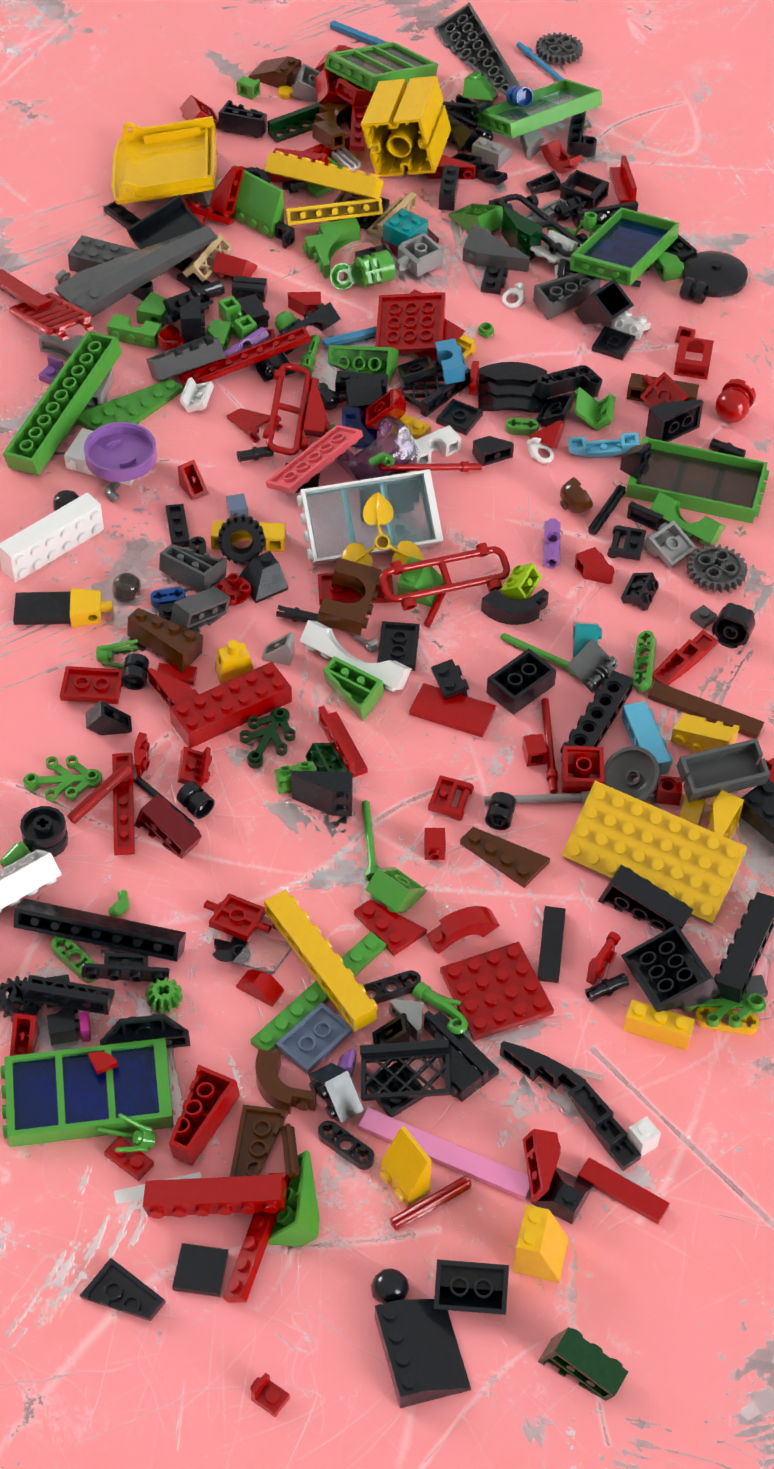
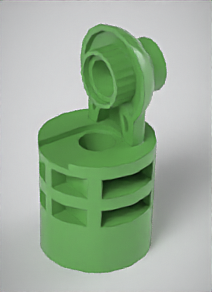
M383 250L371 255L367 254L363 257H356L353 264L339 263L335 265L330 273V281L339 290H346L354 283H358L361 288H365L368 285L373 286L376 283L381 284L394 280L395 266L389 251ZM343 272L344 278L340 281L339 274Z

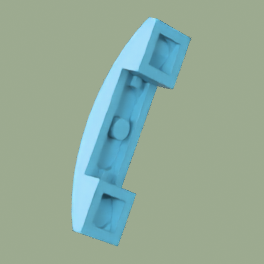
M638 432L620 434L621 439L586 441L585 436L568 438L569 453L591 458L625 454L632 447L639 445Z

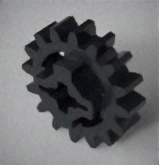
M16 976L14 981L11 978H7L6 984L3 982L0 984V1012L4 1011V1018L11 1016V1022H13L14 1012L37 1016L39 1009L43 1005L42 1003L33 1002V1005L30 1007V1001L23 1000L21 992L23 981L20 980L19 976ZM8 992V998L5 999V994Z

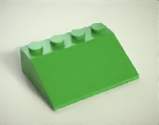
M244 170L234 212L230 216L273 239L276 236L275 224L279 221L284 223L283 190Z

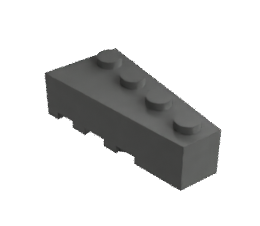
M203 336L150 357L146 361L152 379L161 382L168 380L170 376L180 375L187 370L223 359L225 355L219 338Z

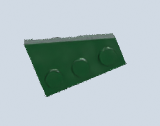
M570 1327L551 1338L538 1360L544 1366L548 1362L559 1368L558 1374L563 1377L569 1374L580 1381L579 1386L605 1401L616 1395L629 1372L623 1368L620 1361L603 1353L600 1346L588 1342L583 1338L581 1332Z

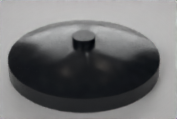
M704 251L692 255L685 261L682 278L684 280L688 276L696 279L697 283L699 281L708 283V297H728L740 292L745 287L748 271L744 263L731 254L720 251Z

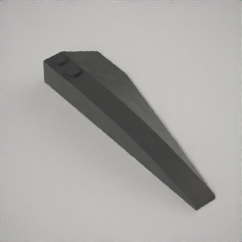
M470 2L433 27L446 48H449L453 54L473 70L481 72V75H485L490 83L506 95L508 89L512 86H520Z
M208 225L82 270L54 287V290L61 298L87 311L94 317L218 239V236Z

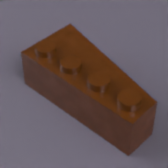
M137 608L128 617L127 635L132 639H137L138 643L142 646L150 647L155 655L160 654L163 656L168 664L176 665L177 670L181 673L202 654V634L140 608Z

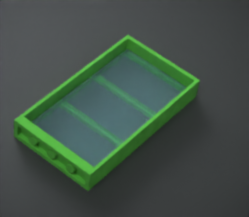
M564 79L534 90L533 101L527 107L512 106L508 101H504L477 113L480 127L509 138H515L601 106L602 94L599 89Z

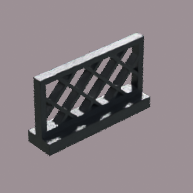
M437 359L433 362L436 370L435 376H427L403 384L397 389H402V395H405V400L421 409V414L427 417L470 384L471 369L467 368L468 373L465 374L466 381L446 385L438 384V381H444V378L437 375V373H442V368H437L439 365ZM426 381H436V384H426ZM424 382V385H414V383ZM429 389H437L434 392L427 393ZM412 390L413 393H405L403 391ZM415 390H424L425 393H415ZM415 398H425V399H423L421 402H419V401L416 400Z
M448 1039L360 1045L362 1101L451 1095L452 1048ZM436 1058H445V1065L440 1070L432 1065ZM420 1059L425 1064L416 1072L409 1065L414 1060ZM392 1061H399L402 1066L395 1073L387 1068ZM367 1063H377L381 1066L373 1075L367 1071ZM430 1067L436 1074L427 1082L421 1074ZM407 1068L414 1075L405 1083L398 1076ZM385 1070L392 1077L383 1085L376 1078ZM441 1077L446 1081V1089H436L432 1084ZM418 1078L425 1085L420 1090L414 1091L409 1086ZM396 1079L402 1085V1088L398 1092H391L387 1088ZM373 1081L381 1087L376 1093L367 1094V1087Z

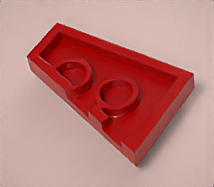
M371 899L354 910V915L370 932L386 943V949L393 956L427 934V929L395 912L389 911L386 907Z

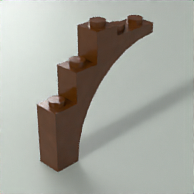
M348 102L319 105V114H316V122L312 123L313 139L331 150L345 147V131L339 127L347 121L348 113L352 112L353 105Z

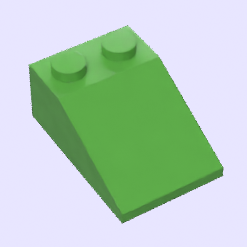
M472 203L450 213L449 217L468 232L472 224L490 231H498L502 227L503 208L497 205Z

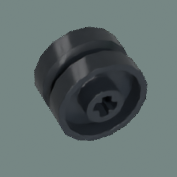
M39 806L29 810L21 819L20 830L22 840L31 853L39 849L50 852L53 857H56L68 845L69 837L64 815L58 809L51 806Z

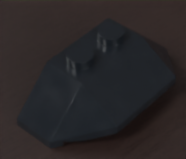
M152 1014L150 1016H132L119 1019L100 1040V1045L165 1038L167 1048L190 1046L189 1030L167 1015Z

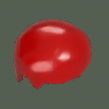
M169 329L160 331L158 333L159 347L163 351H168L183 345L184 338L178 332L175 335L171 334Z

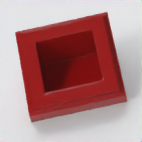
M679 326L675 342L679 343L680 336L694 338L696 330Z

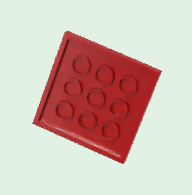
M445 292L379 295L375 347H392L398 349L399 353L436 352L435 342L443 341Z
M519 941L440 967V973L452 998L461 1001L457 1008L467 1019V1029L473 1041L554 1013V1008Z

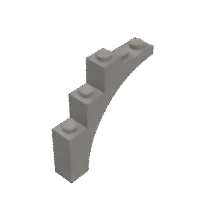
M40 334L38 337L40 351L68 360L84 336L74 335L73 339L69 338L62 341L58 336ZM112 369L86 406L95 407L105 402L113 384Z

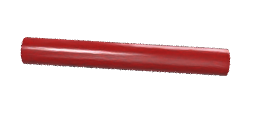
M446 593L437 594L424 621V626H431Z

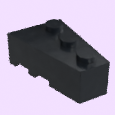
M228 100L219 111L218 129L225 132H235L239 135H251L254 138H262L267 131V114L252 108L247 110L244 108V105L239 104L237 106L232 104L233 101Z

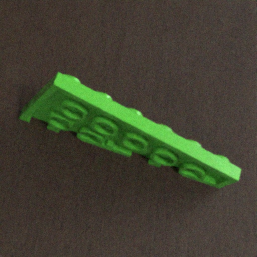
M172 379L165 380L84 410L76 422L92 431L114 422L138 424L181 394L183 386Z

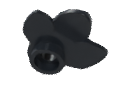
M233 937L231 942L215 938L214 948L216 951L212 955L222 962L245 964L250 960L249 943Z

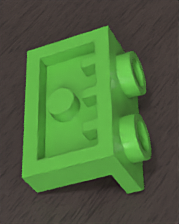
M303 761L297 765H286L275 769L274 775L278 794L292 791L291 771H317L314 762Z

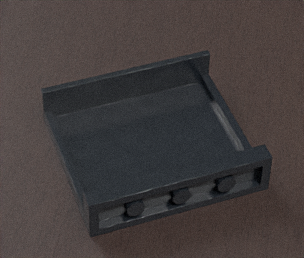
M178 195L127 229V232L134 244L141 250L204 226L184 203L181 195Z

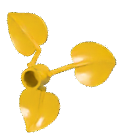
M376 492L368 499L363 509V518L366 524L371 526L377 524L379 536L375 538L374 546L366 551L363 544L351 543L344 549L342 559L371 566L373 563V559L368 553L376 548L379 550L390 548L396 552L392 556V562L400 560L402 565L407 563L409 557L424 560L420 549L413 542L401 541L397 549H395L390 544L389 537L383 534L380 524H388L393 518L394 511L390 502L379 492Z

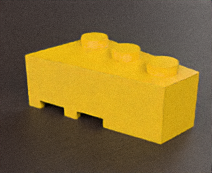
M684 713L673 728L671 741L678 746L697 753L735 744L740 726L733 725V727L723 725V722L720 721L716 723L707 722L706 718Z

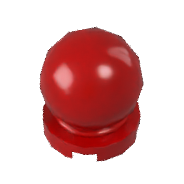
M731 379L723 386L715 405L716 413L721 420L728 423H736L748 414L749 408L756 400V392L753 387L751 389L745 384L746 381Z

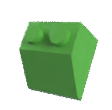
M409 557L406 564L423 560ZM432 566L403 572L397 582V595L438 587L444 581L442 576ZM437 594L415 599L416 603L431 607Z
M377 868L365 889L371 894L372 899L383 902L387 905L386 908L389 911L395 913L407 912L427 892V889L397 868Z

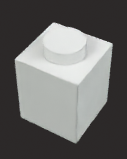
M646 1116L629 1127L627 1139L641 1153L642 1157L658 1147L661 1133Z

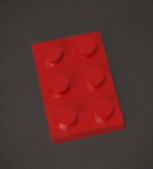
M66 666L59 695L60 701L92 703L103 701L108 704H119L123 670Z

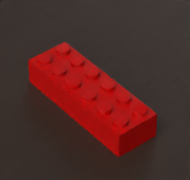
M270 662L170 707V721L188 748H193L247 723L248 718L251 716L260 717L275 708L291 703L292 687L275 664Z

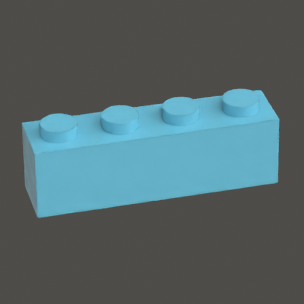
M646 701L623 705L621 718L632 745L642 747L653 754L658 761L660 775L669 773L670 765L673 763L672 756L666 750L665 739L661 738L659 734L658 723H655L653 720L652 709L648 708Z

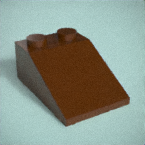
M290 56L265 60L248 77L254 80L259 79L261 83L277 88L281 86L291 87L294 84L296 74L301 68V60Z

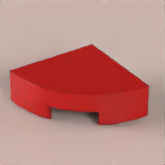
M92 1052L88 1054V1058L97 1075L118 1066L116 1059L108 1053Z

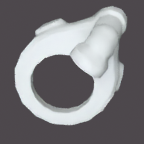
M521 282L515 284V288L509 289L504 293L502 302L506 308L515 309L522 302H525V285ZM509 294H516L519 299L516 303L511 304L506 301V297Z
M533 437L529 439L527 446L531 458L543 464L550 463L554 458L553 451L547 445L540 443L541 438ZM538 449H546L550 457H541L538 454Z

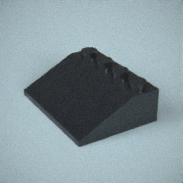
M677 924L621 955L656 1012L701 1005L721 994L714 978Z
M434 1299L396 1300L375 1306V1321L400 1408L471 1390L448 1310L434 1309Z

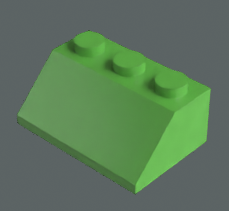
M473 71L464 79V98L493 101L498 96L497 90L485 75H481V72Z

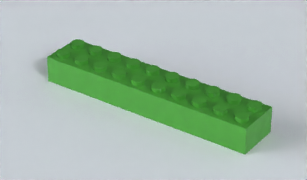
M87 331L3 452L5 461L10 469L37 476L40 475L122 354L117 337Z

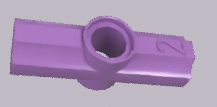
M260 327L225 350V357L243 351L244 342L250 348L270 340L269 333L264 327Z
M550 518L544 524L543 565L548 569H554L560 563L561 523L556 518Z

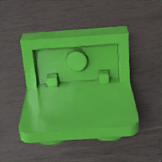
M582 388L576 390L574 412L578 417L582 418L597 431L612 423L615 408V397L612 394L598 402Z

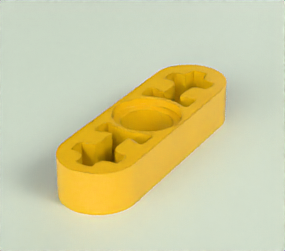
M699 1007L696 1010L695 1022L702 1028L743 1035H753L758 1030L759 1019L752 1013L742 1019L741 1026L738 1028H732L728 1024H724L721 1019H719L717 1027H709L706 1024V1019H703V1014L707 1015L719 1008ZM732 1010L723 1017H729L730 1014L737 1013L738 1011ZM746 1021L750 1022L751 1027L747 1026Z

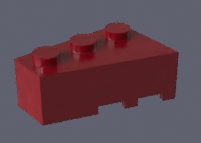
M159 794L140 809L135 822V826L138 829L143 827L148 830V836L152 839L157 837L164 842L162 846L181 859L198 845L202 837L200 831L195 826H191L185 820L183 814L175 811L169 801L162 798Z

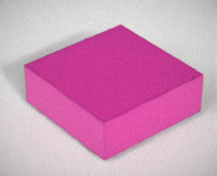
M87 1011L79 1012L82 1041L90 1042L89 1014Z

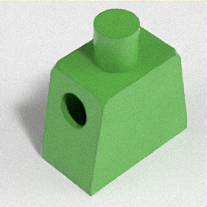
M151 292L136 309L137 323L144 324L146 320L159 323L158 320L168 316L163 304V300L166 298Z

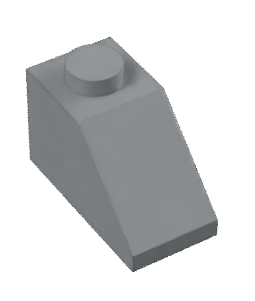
M540 129L520 135V144L526 160H530L541 150L540 146L544 143V135L540 132Z

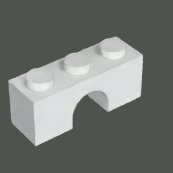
M449 425L405 444V458L411 464H431L432 451H439L445 457L460 451L461 437Z

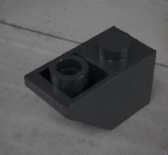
M644 443L628 450L621 457L620 470L635 479L645 475L650 467L648 464L652 454L650 452L651 443Z

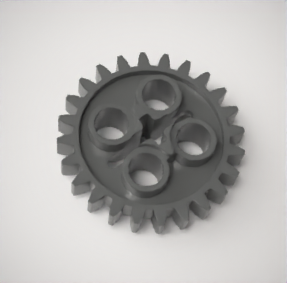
M553 32V35L548 33V36L543 35V38L539 37V40H537L536 54H538V57H542V60H546L547 63L551 61L552 64L556 62L558 65L560 63L565 65L566 62L571 64V61L576 62V59H580V56H582L583 43L577 37H572V34H561V32L556 34Z
M711 544V548L704 545L703 549L698 547L697 552L693 551L692 556H689L687 574H690L689 579H694L693 584L699 583V588L706 587V591L712 589L713 593L716 590L723 593V590L726 589V591L730 592L731 588L736 590L737 585L742 586V581H745L748 570L746 569L747 563H744L745 558H740L741 553L734 554L735 549L729 551L728 546L723 549L721 544L718 547Z

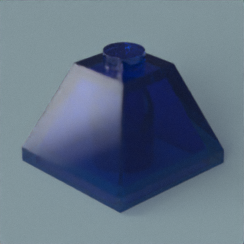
M342 407V426L359 429L363 433V437L351 447H377V430L366 426V412L359 407Z

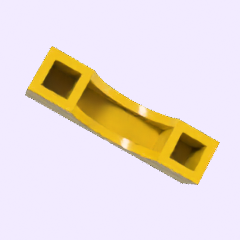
M213 520L211 549H219V529H221L223 522L225 523L226 521ZM259 522V525L263 528L265 550L285 552L286 523ZM238 530L230 537L233 545L242 540H252V535L245 530Z

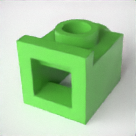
M243 76L237 81V95L253 100L261 93L259 79L254 80Z

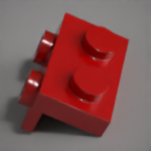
M183 747L180 757L178 783L185 785L190 781H195L202 787L204 783L208 782L210 778V771L208 769L212 762L210 747H206L203 752Z

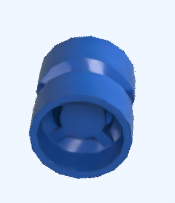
M512 86L506 93V99L512 106L527 107L532 103L534 97L533 91L529 87Z

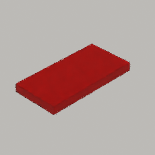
M333 573L318 574L319 605H321L323 598L349 604L362 599V596L357 591L333 584ZM389 575L386 580L390 592L394 595L392 575ZM377 588L376 591H379L376 602L372 603L390 602L384 597L382 589Z
M423 683L409 710V715L483 738L496 710V705L461 694L444 699L439 687Z

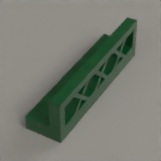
M318 102L268 120V135L278 143L311 131L312 123L316 122V114H319V105L322 104Z

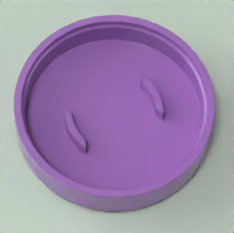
M114 422L103 425L94 430L87 437L84 444L85 461L88 469L97 477L107 481L125 482L140 478L153 468L157 460L156 441L152 433L145 427L131 422Z

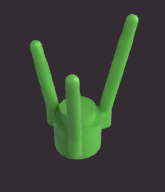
M134 639L97 646V661H102V665L123 669V664L111 662L110 659L114 658V652L138 649V646H126L137 643L138 640Z
M122 1113L118 1115L119 1118L140 1130H136L134 1134L97 1127L99 1132L130 1138L133 1144L136 1145L117 1147L115 1149L116 1152L141 1151L147 1153L148 1149L153 1148L156 1141V1134L152 1131V1127L145 1126Z

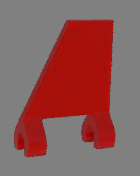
M242 408L226 415L227 419L246 432L254 443L260 440V437L257 435L259 433L258 428L270 420V415ZM277 415L275 427L276 431L283 428V426L279 423L280 421H282V418L279 415Z

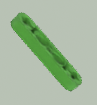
M649 630L641 632L637 638L632 678H634L633 686L637 692L647 691L652 684L657 641L653 632ZM644 652H649L648 655L641 656ZM648 666L645 670L639 671L641 667Z

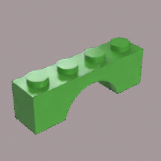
M662 492L658 493L650 510L662 514L663 520L665 519L669 523L674 520L680 528L685 530L684 533L687 536L693 538L695 535L700 538V543L706 546L717 544L726 527L725 525L707 516L697 522L688 523L680 514V502Z

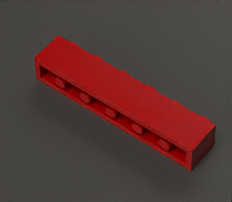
M282 1174L151 1180L145 1182L143 1208L148 1217L155 1219L163 1218V1216L183 1218L186 1215L205 1217L209 1214L228 1216L232 1213L251 1215L255 1212L273 1214L278 1211H285L287 1184Z

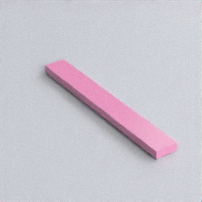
M367 1108L358 1124L359 1130L389 1143L393 1142L399 1129L405 1126L433 1162L524 1201L530 1191L528 1175L371 1108Z

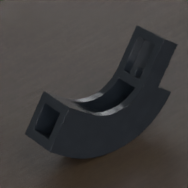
M543 588L525 600H511L495 589L482 598L481 611L489 618L500 623L509 625L527 624L539 619L540 610L545 609L548 605L549 592Z

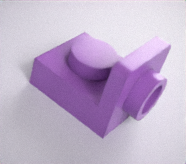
M49 356L47 358L48 366L38 376L40 381L51 385L64 366V363L58 358Z

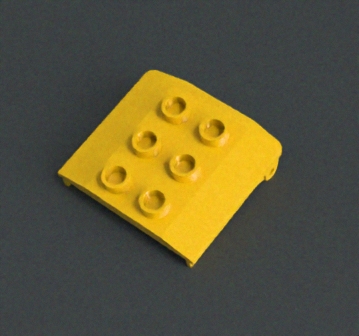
M213 116L148 127H140L132 122L124 123L122 138L118 140L113 153L111 187L117 204L121 205L215 190L217 181V143Z

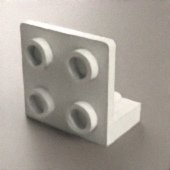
M549 230L547 236L555 243L560 242L564 250H576L577 242L553 230ZM546 243L543 246H531L530 250L535 252L536 256L545 257L548 262L553 264L559 262L560 259L571 261V258L564 257L559 253L551 254L549 245Z

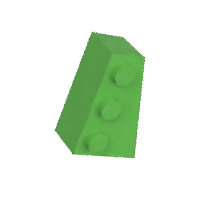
M335 656L323 669L325 682L364 721L384 694L383 681Z

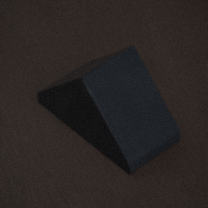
M402 1013L372 1032L374 1044L409 1042L407 1015Z

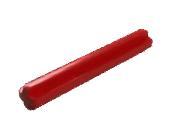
M126 763L122 764L67 815L68 819L73 824H76L132 773L131 767Z
M463 1176L391 1217L390 1223L395 1230H399L469 1190L472 1187L470 1179L467 1176Z

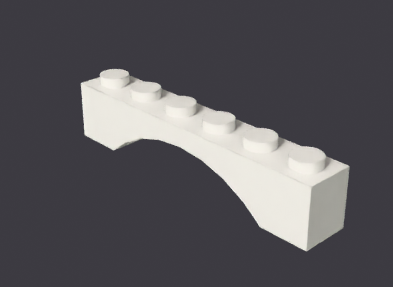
M308 620L300 638V642L305 644V648L312 651L318 650L321 652L320 655L327 659L335 656L382 680L383 684H385L384 687L390 691L403 690L412 670L397 661L388 660L380 663H369L357 659L341 646L331 628L317 621Z

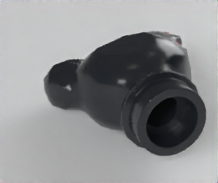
M324 382L317 385L325 409H334L339 403L346 401V391L334 392Z

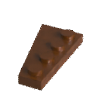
M472 827L460 839L462 846L523 888L550 863V858L475 827Z
M243 1105L230 1177L260 1175L287 1118L288 1110Z

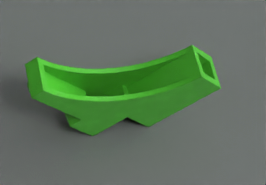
M356 217L319 224L317 235L305 237V244L302 245L303 252L307 254L309 260L314 259V262H317L318 271L322 273L324 278H330V260L332 256L343 246L360 240V225Z

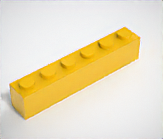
M369 198L285 208L287 225L383 214L381 198L379 200Z

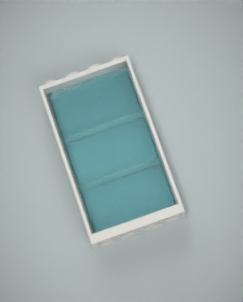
M430 469L301 489L299 495H297L298 506L302 507L303 512L300 513L301 523L305 524L306 528L304 540L309 544V549H307L308 560L312 561V565L338 561V558H342L344 549L351 543L363 544L366 551L373 547L375 538L379 536L377 524L372 526L366 524L363 518V509L368 499L376 492H379L393 507L394 515L392 520L388 524H380L383 534L389 537L390 544L395 549H397L401 541L413 542L418 548L441 544L444 540ZM376 548L368 554L376 555L394 551L390 548L384 550Z

